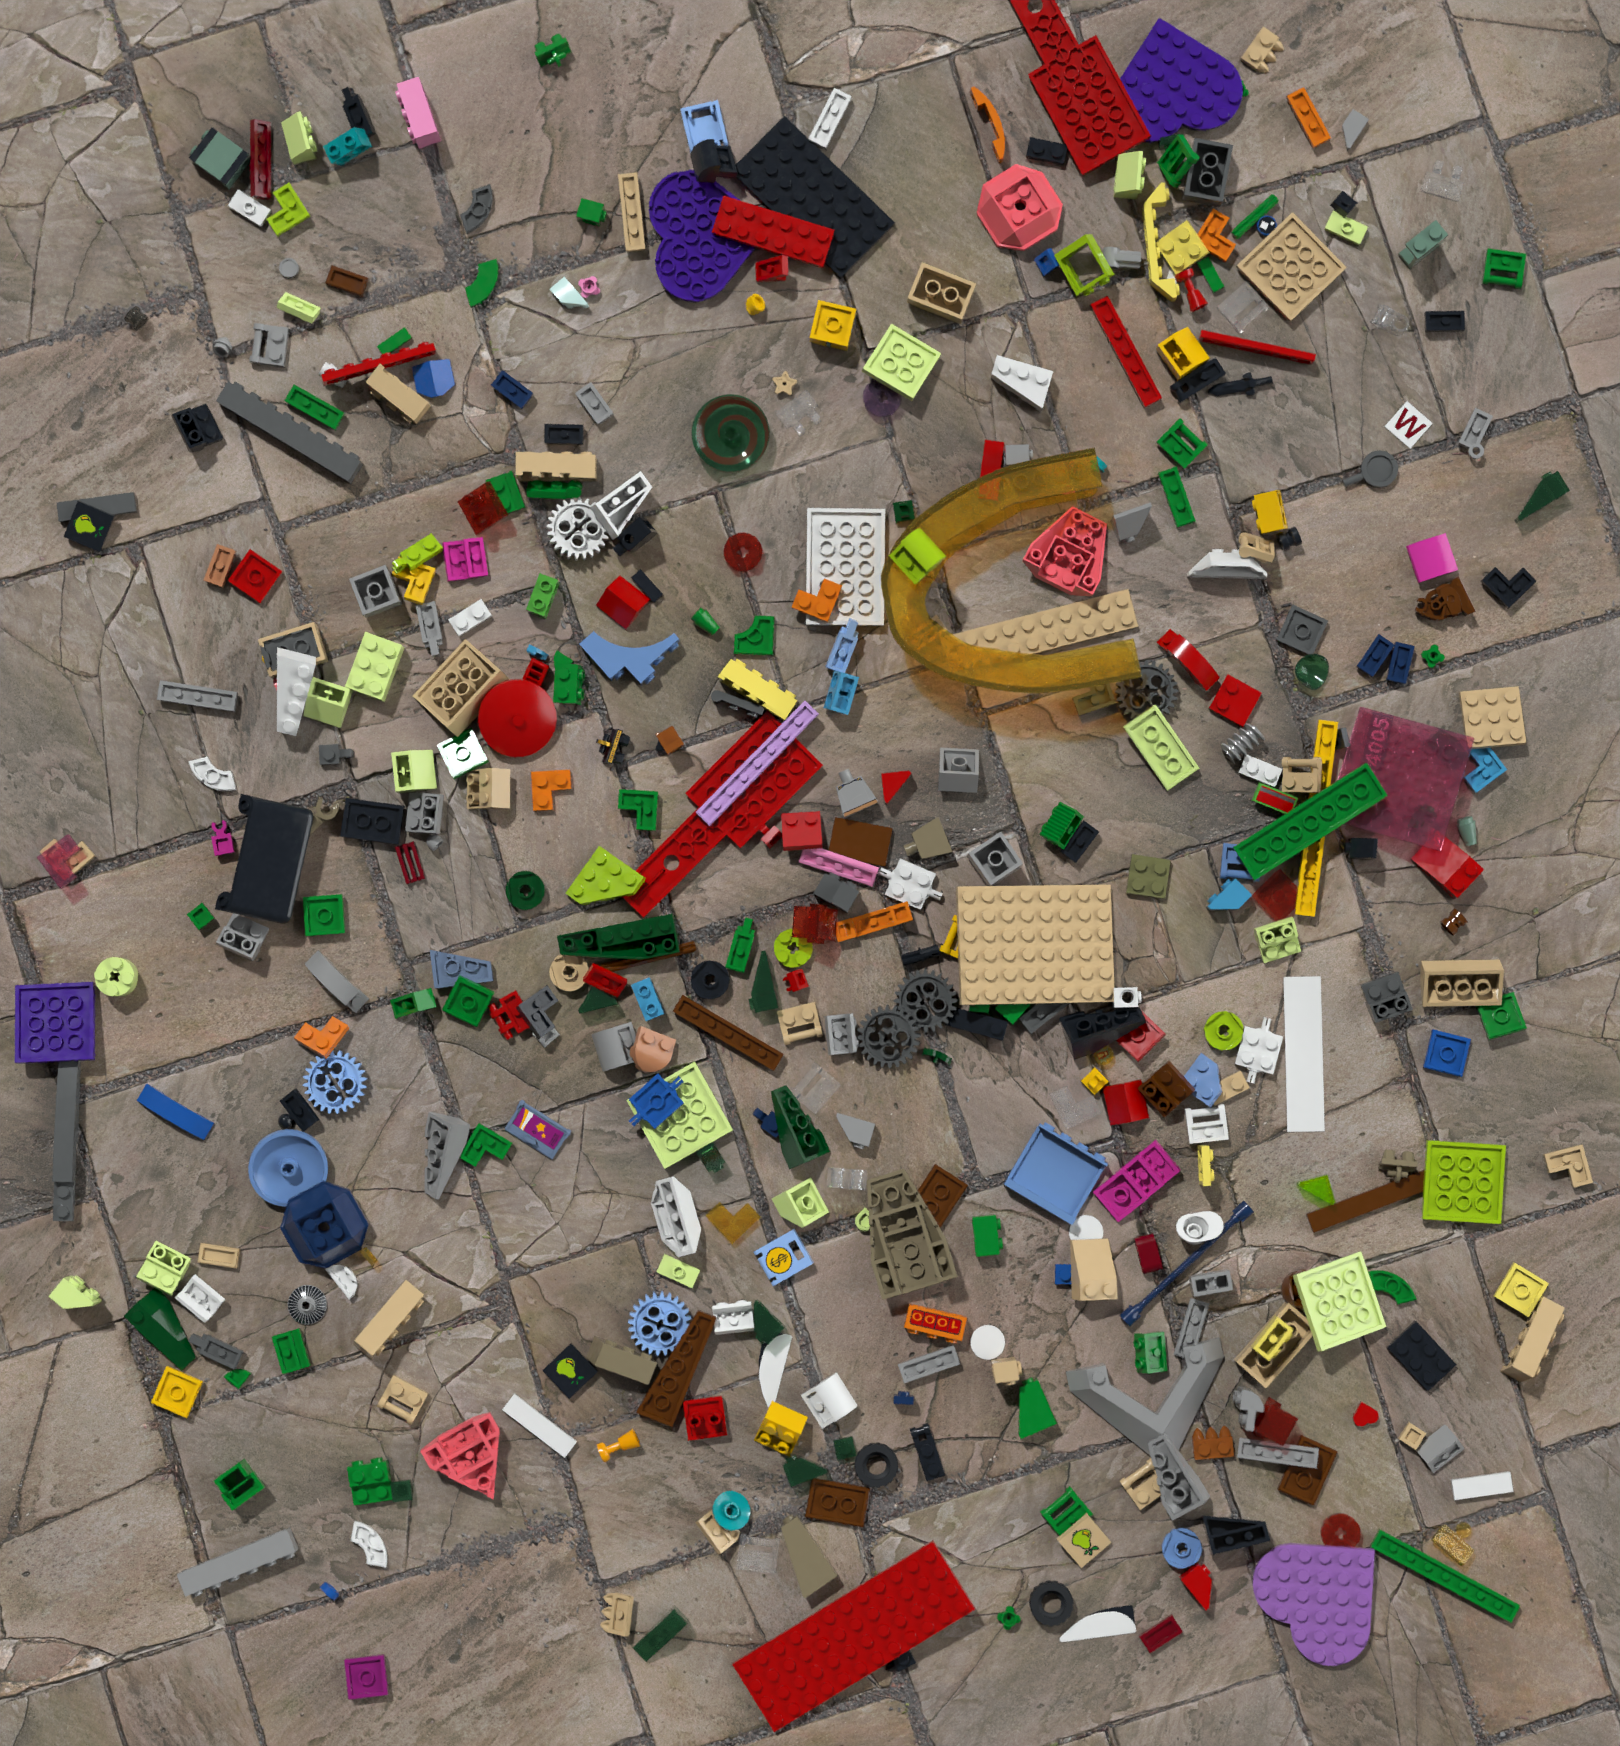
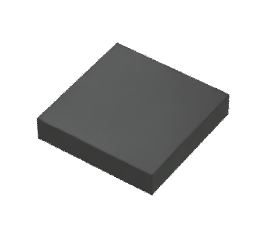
M1292 605L1276 641L1312 657L1328 620Z

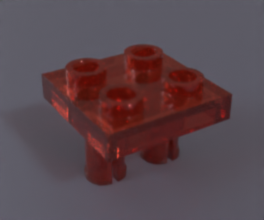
M490 481L485 482L457 501L475 535H480L508 516Z

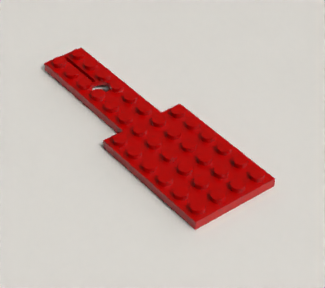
M1010 0L1044 62L1043 66L1030 72L1028 75L1083 176L1118 157L1119 154H1123L1151 138L1147 127L1096 35L1078 44L1055 0H1041L1043 6L1037 13H1032L1028 10L1030 0Z
M768 710L685 793L698 808L635 870L645 877L646 880L635 895H625L622 897L643 918L726 835L741 849L823 766L795 738L711 826L696 813L781 725ZM669 855H674L679 859V866L675 870H668L664 866V859Z

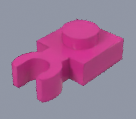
M225 820L222 821L223 827L221 829H217L216 823L212 822V829L217 835L211 837L215 856L235 853L232 833L226 834L225 832L228 828Z

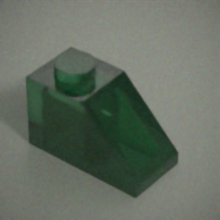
M715 1141L696 1152L708 1172L713 1170L716 1173L724 1168L723 1164L726 1160Z
M757 1299L754 1302V1332L757 1333L755 1337L762 1344L765 1342L769 1344L786 1326Z
M796 1454L786 1457L785 1462L782 1463L790 1487L828 1473L825 1466L803 1456L797 1457Z

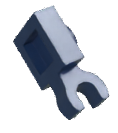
M757 1107L752 1114L763 1121L760 1127L777 1138L779 1134L775 1112L771 1110L769 1115H767Z

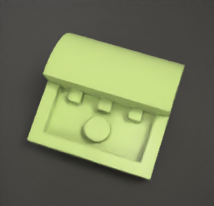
M1292 916L1254 928L1255 940L1258 943L1263 963L1301 952L1298 933Z
M155 1241L136 1279L172 1296L179 1282L182 1281L191 1258Z

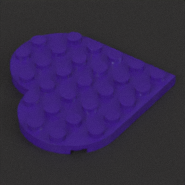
M1158 18L1120 78L1151 135V138L1143 143L1166 140L1173 136L1182 125L1198 131L1219 128L1230 121L1236 114L1243 94L1241 77L1231 62L1161 18Z
M694 170L673 172L656 185L649 201V216L654 230L663 239L658 247L655 259L657 275L662 286L671 295L680 300L701 302L718 295L756 247L712 234L723 195L739 199L717 182H696Z

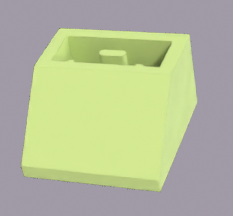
M300 111L281 122L293 164L316 159L315 152H318L315 140L310 135L313 131L307 116L304 117Z
M1143 151L1118 155L1116 159L1114 198L1137 199L1138 194L1142 193L1144 177H1141V174L1143 175L1146 166V158H1143Z
M313 677L306 698L303 716L341 728L353 691L349 688Z
M410 750L391 753L395 792L405 793L437 789L433 750Z
M71 1275L63 1278L49 1295L63 1309L93 1306L102 1301L99 1298L100 1294L93 1288L88 1289L83 1285L85 1282L77 1275L75 1277Z

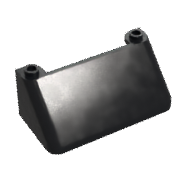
M241 794L238 808L242 814L248 815L231 892L219 894L215 909L286 924L291 919L312 828L313 813L306 808Z

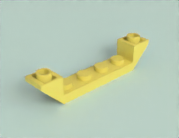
M1164 182L1160 183L1143 204L1142 215L1150 285L1169 301L1175 302L1177 296L1180 295L1179 284H1175V278L1159 280V278H1162V268L1158 266L1157 259H1160V249L1156 247L1155 240H1158V230L1154 228L1153 221H1156V211L1152 207L1165 206L1167 200L1170 199L1169 188H1165Z

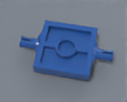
M659 1074L655 1075L628 1099L637 1111V1114L629 1122L635 1126L644 1119L656 1129L684 1104L675 1090L684 1081L678 1076L672 1083H668Z

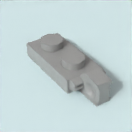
M436 602L423 603V605L418 604L416 605L422 641L425 644V648L430 647L432 657L440 656L439 645H443V638Z

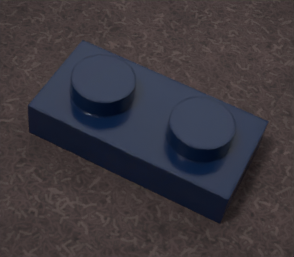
M503 370L491 384V387L521 410L534 395Z
M1378 634L1356 667L1370 677H1373L1395 644Z
M1395 642L1386 680L1405 685L1415 646Z

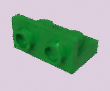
M1164 1332L1134 1333L1133 1345L1135 1348V1367L1137 1373L1149 1374L1167 1371Z

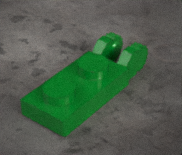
M570 480L568 483L561 481H528L527 497L576 499L581 496L583 485L577 480Z

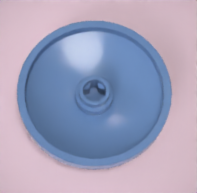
M292 1129L279 1130L265 1136L254 1147L249 1159L248 1173L254 1190L261 1198L271 1204L286 1207L288 1200L323 1180L326 1181L328 1161L320 1143L309 1134Z

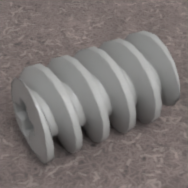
M1246 723L1244 725L1246 730L1240 728L1238 730L1240 735L1234 733L1232 735L1234 740L1228 738V745L1225 743L1221 744L1223 753L1233 764H1235L1234 758L1239 761L1241 760L1240 753L1245 756L1247 755L1246 748L1251 751L1253 750L1252 743L1257 746L1259 745L1258 738L1263 741L1265 740L1262 733L1254 725Z

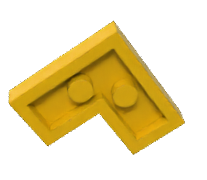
M421 564L412 571L406 567L396 574L393 570L392 576L409 582L404 600L423 605L436 569Z

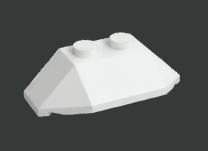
M1212 549V552L1203 557L1187 573V577L1266 579L1267 572L1251 556L1241 557L1237 549L1231 550V553H1224L1223 549Z
M674 1176L656 1181L651 1205L661 1240L675 1252L677 1257L696 1253L701 1227L691 1192Z

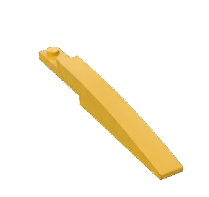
M1318 720L1313 757H1320L1322 759L1321 791L1331 784L1338 722ZM1308 793L1307 800L1317 793ZM1325 836L1301 851L1295 914L1315 917Z

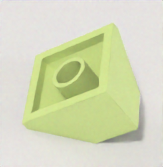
M811 1178L772 1198L780 1216L801 1228L829 1213Z

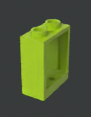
M1085 234L1054 255L1076 296L1084 295L1085 297L1094 292L1093 288L1098 285L1103 286L1110 282L1109 278L1114 275L1092 234ZM1089 246L1104 274L1083 286L1068 259Z

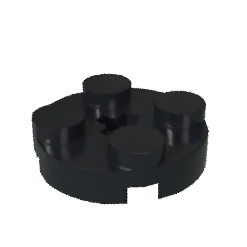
M717 961L701 962L691 973L692 989L701 998L710 1000L719 998L729 987L730 978L728 971ZM707 975H708V976H712V975L715 976V978H714L715 984H714V985H712V984L706 985L705 982H706L707 980H706L705 977H706Z

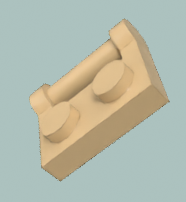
M1245 532L1239 535L1238 541L1241 545L1239 555L1241 557L1252 556L1260 562H1273L1275 556L1274 541Z
M1313 757L1312 759L1282 758V792L1319 793L1321 791L1322 759L1320 757ZM1292 767H1312L1313 773L1292 772Z
M815 1002L777 1011L785 1045L809 1037L817 1036L818 1038L823 1036ZM814 1022L815 1028L788 1035L787 1029Z
M393 1375L377 1407L394 1413L407 1420L406 1423L412 1425L429 1393ZM389 1396L413 1408L411 1414L388 1402Z
M1151 1458L1129 1477L1120 1480V1483L1140 1510L1161 1495L1156 1480L1155 1467ZM1150 1470L1154 1471L1155 1474L1136 1488H1131L1130 1485Z

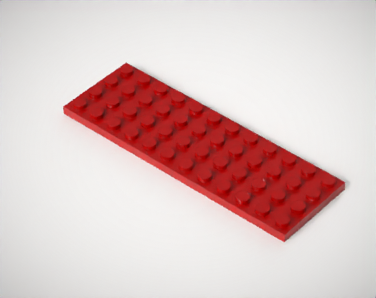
M934 1540L741 1657L733 1662L732 1665L770 1727L775 1732L974 1611L975 1606Z

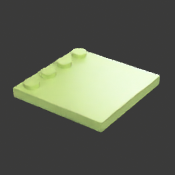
M696 1062L664 1079L666 1082L672 1083L679 1076L684 1081L675 1089L684 1104L656 1129L644 1119L639 1121L664 1169L733 1131ZM626 1100L634 1115H636L635 1106L629 1100Z
M1361 1252L1353 1253L1293 1275L1318 1352L1386 1327Z

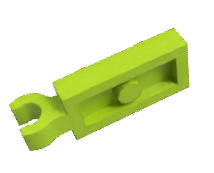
M431 533L399 553L400 558L392 562V569L396 574L406 567L412 571L442 552L443 547Z

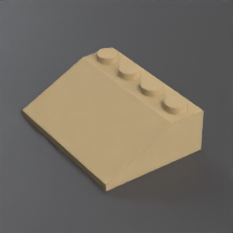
M465 639L418 689L413 697L458 737L478 716L481 701L486 693L495 685L510 679Z

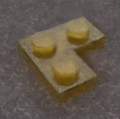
M719 1202L705 1215L732 1244L761 1218L749 1203H746L733 1216Z

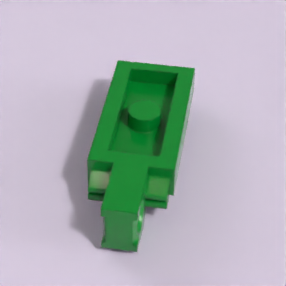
M745 917L743 927L738 926L735 931L725 968L744 973L755 936V930L751 929L753 919Z

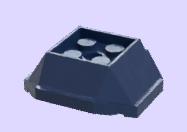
M323 1180L288 1200L280 1229L300 1263L328 1268L362 1249L369 1222L350 1189ZM326 1222L329 1224L330 1229L323 1231L320 1229L319 1224Z

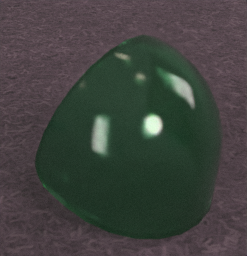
M1319 654L1304 656L1297 662L1295 667V675L1299 682L1311 690L1319 689L1326 681L1329 673L1327 659Z

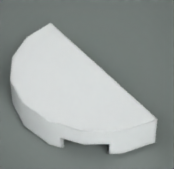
M332 1265L326 1268L327 1273L350 1300L355 1295L358 1287L354 1272L343 1265Z

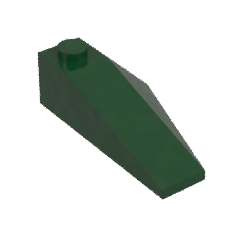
M787 1085L771 1091L781 1151L789 1170L829 1153L830 1150L820 1129H815L810 1122L812 1120L811 1117L803 1113L799 1101Z
M152 1289L124 1315L147 1340L181 1371L197 1357L190 1342H188L189 1339L182 1329L179 1318H177L173 1310L171 1301L160 1290Z

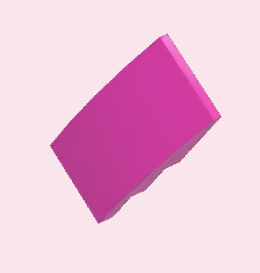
M1155 1139L1095 1189L1093 1193L1119 1222L1145 1202L1168 1180L1179 1173L1181 1169Z

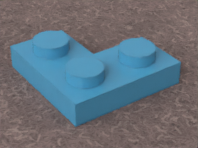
M1491 748L1470 749L1467 752L1478 767L1463 777V779L1472 791L1477 793L1507 769Z

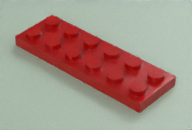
M724 195L712 229V234L778 255L788 256V258L820 268L824 267L835 232L833 229Z

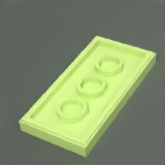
M1153 705L1123 726L1167 791L1200 769L1156 705Z

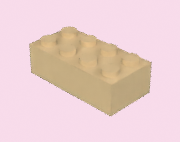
M1284 1302L1235 1357L1234 1361L1263 1387L1267 1388L1313 1336L1307 1318L1290 1303ZM1277 1316L1290 1326L1293 1331L1287 1343L1283 1342L1280 1346L1278 1355L1268 1361L1250 1346L1271 1319Z

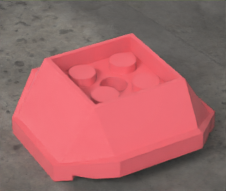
M1015 164L983 184L976 215L997 247L1025 251L1057 231L1063 204L1043 172ZM1017 203H1023L1025 205V209L1021 211L1017 210L1015 208V205Z

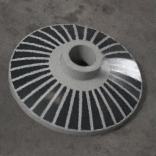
M303 1285L296 1288L288 1299V1311L291 1317L301 1324L316 1323L324 1316L327 1309V1300L324 1293L312 1285ZM304 1302H308L310 1304V1307L308 1309H305L303 1307Z

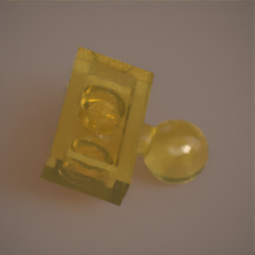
M1460 1522L1456 1526V1533L1446 1524H1442L1431 1539L1460 1566H1463L1474 1552V1549L1462 1539L1469 1537L1472 1532L1471 1526L1466 1522Z

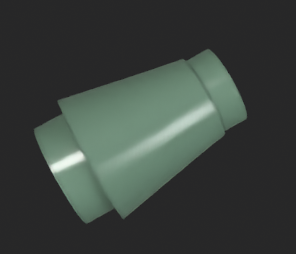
M1467 816L1457 819L1458 824L1456 826L1465 846L1477 844L1476 823L1473 817Z

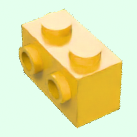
M1280 490L1254 495L1252 505L1254 511H1257L1258 514L1256 525L1258 530H1261V534L1288 529Z

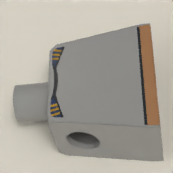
M849 769L838 773L843 784L836 786L844 818L878 804V800L862 776L853 779Z

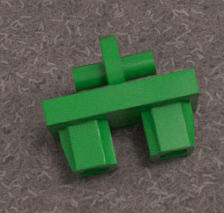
M558 33L552 36V44L545 46L544 42L535 44L536 52L534 53L540 67L547 64L551 65L555 62L558 67L562 66L560 60L572 53L566 37L563 38Z

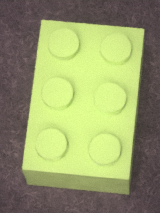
M365 632L345 687L385 702L405 647Z

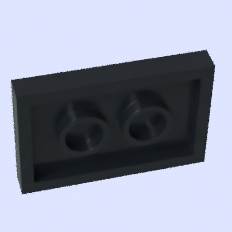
M346 798L340 837L399 845L405 806Z
M1417 1321L1412 1322L1387 1346V1349L1427 1391L1457 1365Z

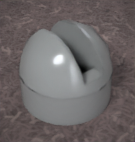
M436 834L430 835L427 838V845L432 851H435L444 842Z

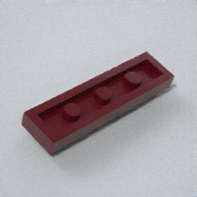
M252 119L250 120L251 197L268 200L271 199V122Z

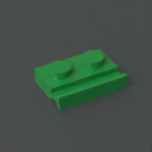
M512 471L485 480L499 517L525 508Z
M300 1328L272 1336L282 1375L311 1366Z

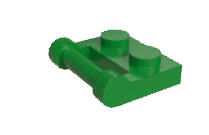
M1178 134L1157 163L1169 184L1174 188H1178L1187 171L1199 160V156L1193 152L1184 135ZM1186 157L1187 160L1175 175L1174 172Z
M1488 248L1486 250L1482 284H1501L1521 289L1526 253ZM1495 270L1516 273V279L1490 275V272Z
M1179 418L1156 444L1184 470L1208 444L1205 441L1202 442L1183 424L1184 421ZM1177 429L1197 447L1195 450L1190 448L1175 433Z
M1070 1486L1065 1489L1066 1492L1056 1501L1040 1511L1059 1536L1086 1513L1089 1516L1093 1515ZM1070 1498L1075 1501L1057 1518H1052L1051 1514Z

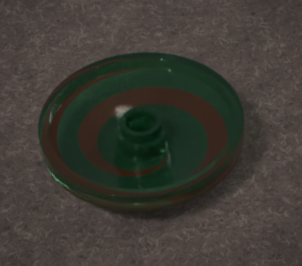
M727 394L715 397L700 408L693 421L692 442L695 451L706 465L717 471L737 473L747 470L763 457L768 447L770 437L768 420L762 409L755 402L744 396Z

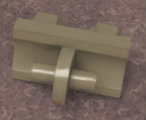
M1386 1149L1379 1162L1378 1170L1388 1171L1387 1176H1393L1394 1182L1399 1183L1401 1177L1407 1178L1408 1173H1414L1415 1168H1417V1161H1414L1413 1152H1402L1401 1160L1395 1159V1151Z

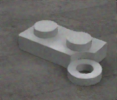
M1474 408L1457 443L1467 448L1469 456L1473 459H1479L1484 454V448L1480 442L1493 417L1477 408ZM1473 448H1478L1479 454H1474Z

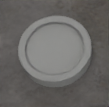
M286 258L281 261L279 270L284 277L292 278L297 275L299 265L294 259Z

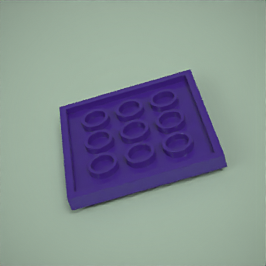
M94 982L15 985L16 1064L95 1060Z

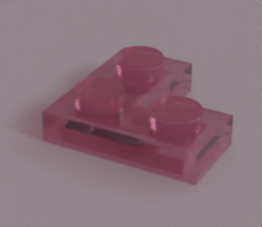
M67 834L37 857L60 889L77 878L66 861L78 853L81 848L72 836Z

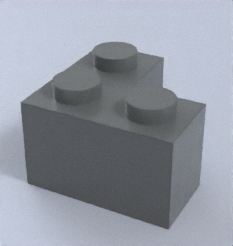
M832 872L829 875L825 873L813 894L848 913L859 894L858 886L849 881L846 884L840 882V877Z

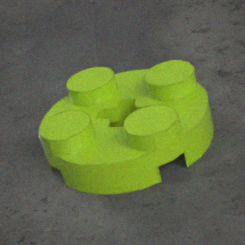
M787 929L781 932L774 942V953L778 961L790 968L800 967L805 964L813 952L810 937L800 929ZM792 942H795L796 946L799 947L795 954H792L791 950L787 949L788 946L792 945Z
M1227 1011L1212 1014L1206 1020L1203 1028L1206 1041L1218 1050H1230L1236 1047L1243 1037V1024L1240 1018L1234 1013ZM1221 1025L1229 1028L1227 1036L1219 1034V1027Z

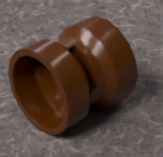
M1455 908L1447 918H1443L1440 921L1443 928L1452 936L1458 932L1460 926L1463 927L1468 923L1466 918Z

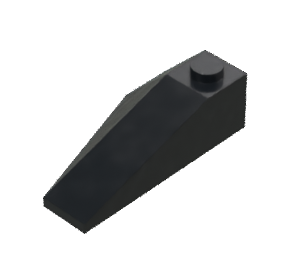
M1140 1007L1115 1009L1114 1012L1104 1013L1103 1010H1096V1013L1085 1014L1082 1011L1059 1018L1068 1048L1074 1060L1099 1051L1146 1023Z

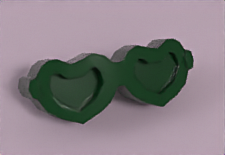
M930 1048L923 1049L921 1056H935L934 1063L937 1064L938 1058L948 1063L950 1067L952 1058L948 1055Z

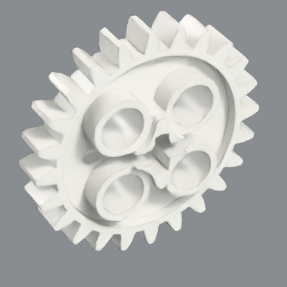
M581 497L578 498V502L571 498L569 504L563 500V507L557 504V511H551L553 517H548V522L551 524L546 526V529L551 531L547 533V537H553L549 543H556L554 550L561 549V556L566 552L568 553L567 559L574 555L575 561L578 560L579 556H582V559L585 560L586 554L593 558V551L599 554V547H605L603 541H608L609 537L605 535L608 533L590 509L596 502L589 505V499L582 503ZM581 512L584 517L576 519L573 514ZM591 518L590 521L582 526L581 531L577 530L570 539L565 540L566 537L574 532L575 526L579 528L586 519ZM565 524L569 527V530L563 532L559 526ZM593 526L597 532L591 534L587 531V527ZM580 539L583 544L575 546L572 541Z

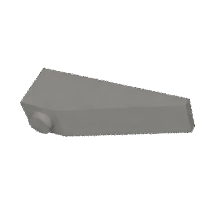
M1166 1433L1149 1441L1148 1447L1157 1475L1156 1480L1161 1492V1501L1172 1521L1206 1503L1210 1498L1209 1493Z

